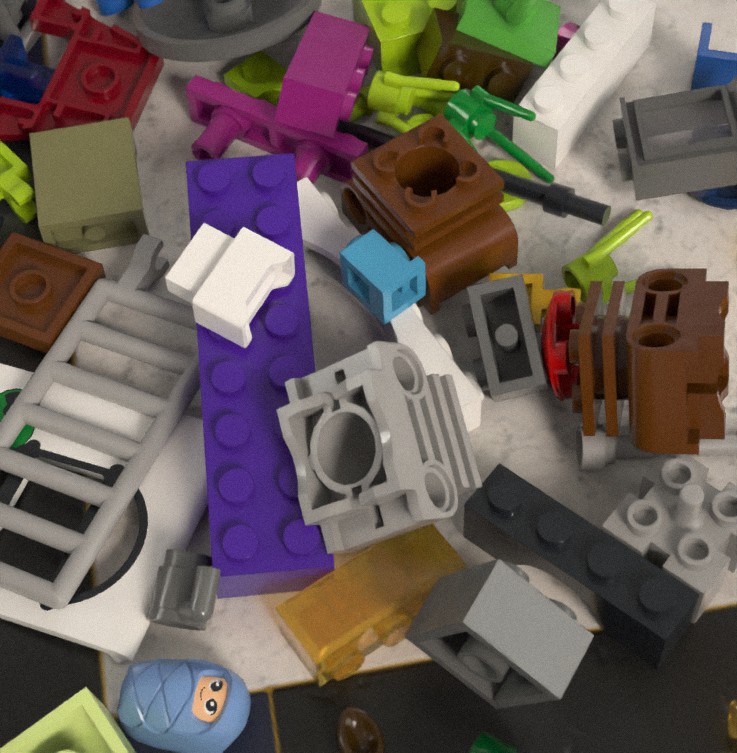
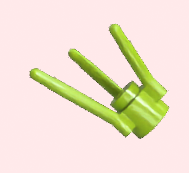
M378 70L371 82L367 98V108L378 112L376 123L392 127L403 134L414 127L400 120L397 116L400 113L409 114L415 97L449 102L450 98L457 93L455 91L459 90L460 85L456 81L403 76L389 71L383 72Z
M636 209L588 251L562 267L561 272L567 287L581 289V302H586L591 281H602L603 305L609 302L612 279L618 276L616 264L609 254L652 220L653 214L651 211L643 212L640 209ZM637 279L625 282V294L634 292Z

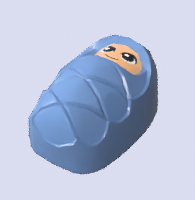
M157 659L138 662L129 666L121 686L117 712L121 726L128 736L143 744L175 753H223L244 729L250 714L251 698L244 680L232 670L218 664L191 659Z

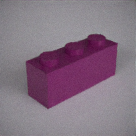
M314 11L283 78L274 121L334 138L340 120L350 121L356 98L359 97L364 78L368 74L375 47L366 45L371 27Z

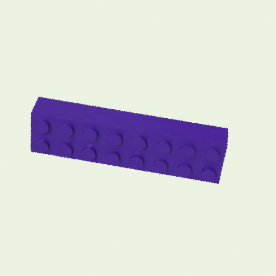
M294 153L187 161L186 174L191 240L203 223L234 239L240 230L245 227L293 252L295 275L290 284L285 287L272 289L249 323L252 340L246 348L196 323L212 567L221 570L217 598L335 588L334 556L327 553L321 526H305L298 499L296 467L283 438L277 409L290 404L285 381L292 378H303L315 372Z

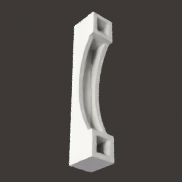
M307 177L298 181L297 188L305 270L330 282L353 299L376 324L386 342L401 343L411 348L420 359L426 376L432 373L439 374V376L445 374L452 375L467 432L481 425V401L484 400V394L477 379L470 372L463 373L453 361L451 349L445 339L438 333L432 335L424 325L421 312L416 303L384 325L342 285L339 252L344 250L346 245L353 238L360 235V233L352 225L345 226L339 218L335 203L328 193H319Z

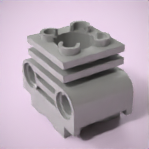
M375 341L366 345V350L303 378H292L285 381L290 404L277 409L283 438L296 467L298 499L305 526H321L328 554L354 552L449 518L455 514L458 508L459 495L483 487L452 375L445 374L439 376V374L432 373L426 376L423 365L416 353L404 344Z

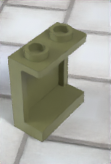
M129 117L29 134L38 227L44 243L73 254L136 244L143 234L149 235L136 159L137 148Z

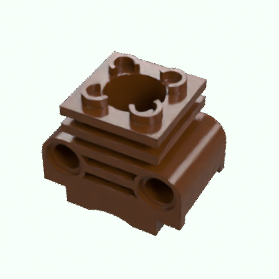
M441 113L352 161V169L356 174L353 175V178L342 183L340 188L342 213L355 226L360 235H365L374 229L389 244L395 242L401 246L410 261L419 256L425 262L426 295L416 302L418 308L424 306L432 315L440 310V303L485 278L490 273L497 271L503 266H506L509 270L517 265L518 235L511 218L500 206V203L504 202V194L500 191L504 188V180Z
M667 268L646 272L639 276L636 281L630 315H626L625 281H613L606 315H604L602 281H591L586 302L577 303L576 322H579V329H571L569 334V361L571 364H579V383L581 384L572 385L573 413H582L583 436H595L602 400H605L607 437H618L624 402L627 400L629 404L631 444L644 452L699 455L701 439H725L726 413L722 401L726 398L729 391V354L725 349L724 320L729 312V281H707V268Z

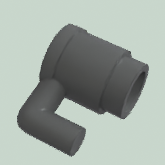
M167 549L164 564L158 567L151 607L148 609L146 620L174 628L205 631L207 621L211 619L214 612L221 574L220 569L212 567V557L193 551Z

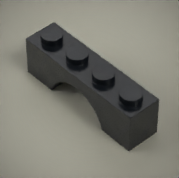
M499 463L482 483L483 487L478 488L464 504L463 537L495 559L507 561L516 566L527 565L535 567L566 584L591 607L600 619L609 637L658 669L691 625L700 594Z

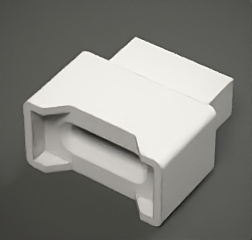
M203 223L166 275L167 290L192 304L196 323L246 348L252 340L249 323L272 289L288 286L295 275L294 253L245 227L240 230L234 239Z

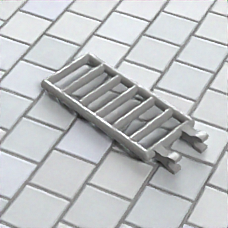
M143 234L138 241L133 253L132 262L118 282L101 278L94 283L0 422V470L100 507L84 534L0 502V527L70 554L54 582L0 561L1 588L53 609H62L70 602L200 388L198 350L194 356L94 323L106 303L110 301L197 331L192 306L146 292L152 282L160 279L170 266L168 259L158 256L164 246L162 239ZM84 341L179 374L181 377L168 398H164L67 364L80 342ZM56 382L146 414L155 419L141 442L39 406L52 384ZM29 425L127 461L128 463L113 487L11 450L10 447L24 426Z

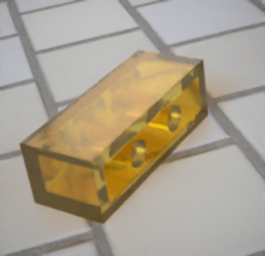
M433 523L379 542L277 606L275 610L280 633L319 687L333 678L337 681L343 680L355 673L363 665L365 657L381 646L392 647L405 639L404 635L438 578L466 569V564Z

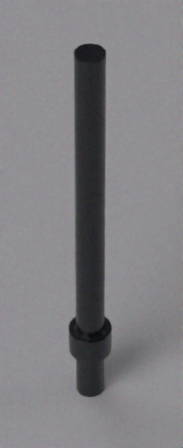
M340 120L336 130L340 133L351 134L360 141L368 143V148L372 150L397 137ZM493 168L504 180V188L500 190L502 193L541 205L546 213L561 218H566L569 214L602 226L609 219L611 206L575 195L574 188L555 182L547 186Z

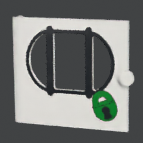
M0 363V422L33 375V372ZM56 382L52 384L39 406L141 442L155 419L146 414ZM187 415L182 416L133 498L139 512L137 540L128 559L113 576L89 591L73 595L70 602L62 609L50 608L0 587V618L108 653L113 661L119 664L125 663L126 659L132 661L151 623L146 620L148 609L151 607L158 567L164 564L166 550H186L208 504L203 420ZM29 425L24 426L10 447L11 450L51 465L103 480L102 484L113 487L128 463L127 461ZM9 473L0 489V502L14 507L28 480ZM90 505L77 532L84 534L100 507ZM65 553L51 582L55 581L70 554Z

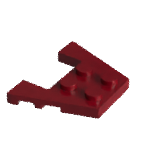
M38 0L29 18L32 30L70 39V42L38 104H30L0 96V141L30 140V133L129 117L132 131L134 132L164 66V58L144 49L138 37L114 24L112 27H109L91 17L90 10L84 6L81 9H77L63 0Z

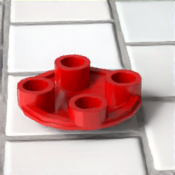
M557 290L554 292L545 313L541 332V356L549 384L555 396L560 401H564L565 399H572V385H581L579 383L580 366L571 364L569 361L570 330L579 329V322H576V297L574 291Z

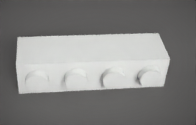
M601 0L519 103L523 108L535 112L536 118L534 121H527L514 116L512 142L538 163L555 170L650 46L656 4L648 0Z

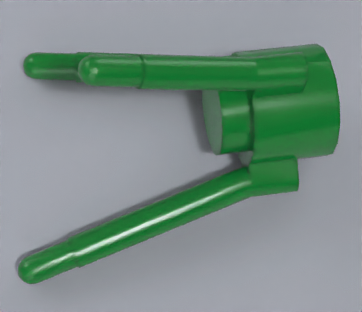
M479 85L475 86L473 90L468 88L461 89L450 98L444 110V117L475 150L476 148L469 139L481 140L488 136L546 183L551 184L554 182L555 178L549 171L495 128L497 118L493 114V108L527 121L535 120V112L491 95Z

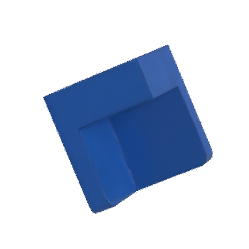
M702 23L691 90L724 84L726 86L737 76V53L708 49L713 23Z

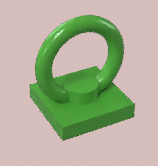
M462 0L456 30L547 69L556 53L561 6L547 0Z

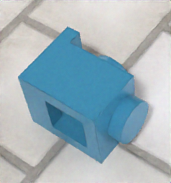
M374 229L365 235L356 236L346 245L344 250L339 252L342 285L384 325L426 295L425 262L419 256L410 261L401 246L395 242L389 244Z

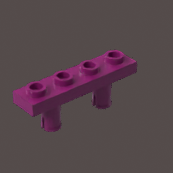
M195 75L185 87L191 121L206 127L198 139L191 145V149H193L192 154L198 161L220 159L229 146L237 139L273 155L294 153L297 182L307 177L314 184L322 174L344 183L356 174L352 169V161L368 153V143L360 141L351 134L336 131L334 138L275 122L277 107L266 100L255 99L235 91L223 83L213 82Z

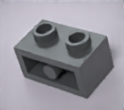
M522 274L468 286L467 291L470 304L463 305L461 308L468 337H478L482 357L473 359L477 382L480 384L482 391L489 390L495 402L549 391L528 292Z

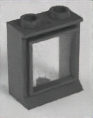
M737 76L726 86L724 84L642 98L627 103L625 102V97H620L622 118L612 120L617 150L626 148V150L618 151L622 181L632 180L636 201L737 185Z

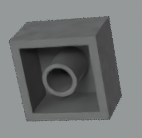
M496 559L439 577L404 637L494 708L500 709L560 700L594 635L576 621L577 616L571 608L557 600L548 599L529 583V576L521 568L510 562Z

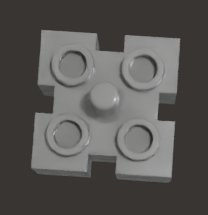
M660 454L644 473L639 496L636 497L629 492L602 524L601 530L700 594L692 618V623L695 624L721 590L727 569L732 573L737 569V486L729 481L725 488L719 491L706 482L709 468L689 455Z

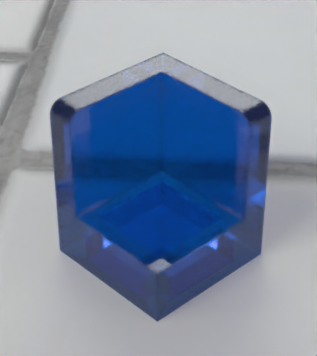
M13 34L8 37L0 49V96L30 104H38L56 69L29 62L22 37Z

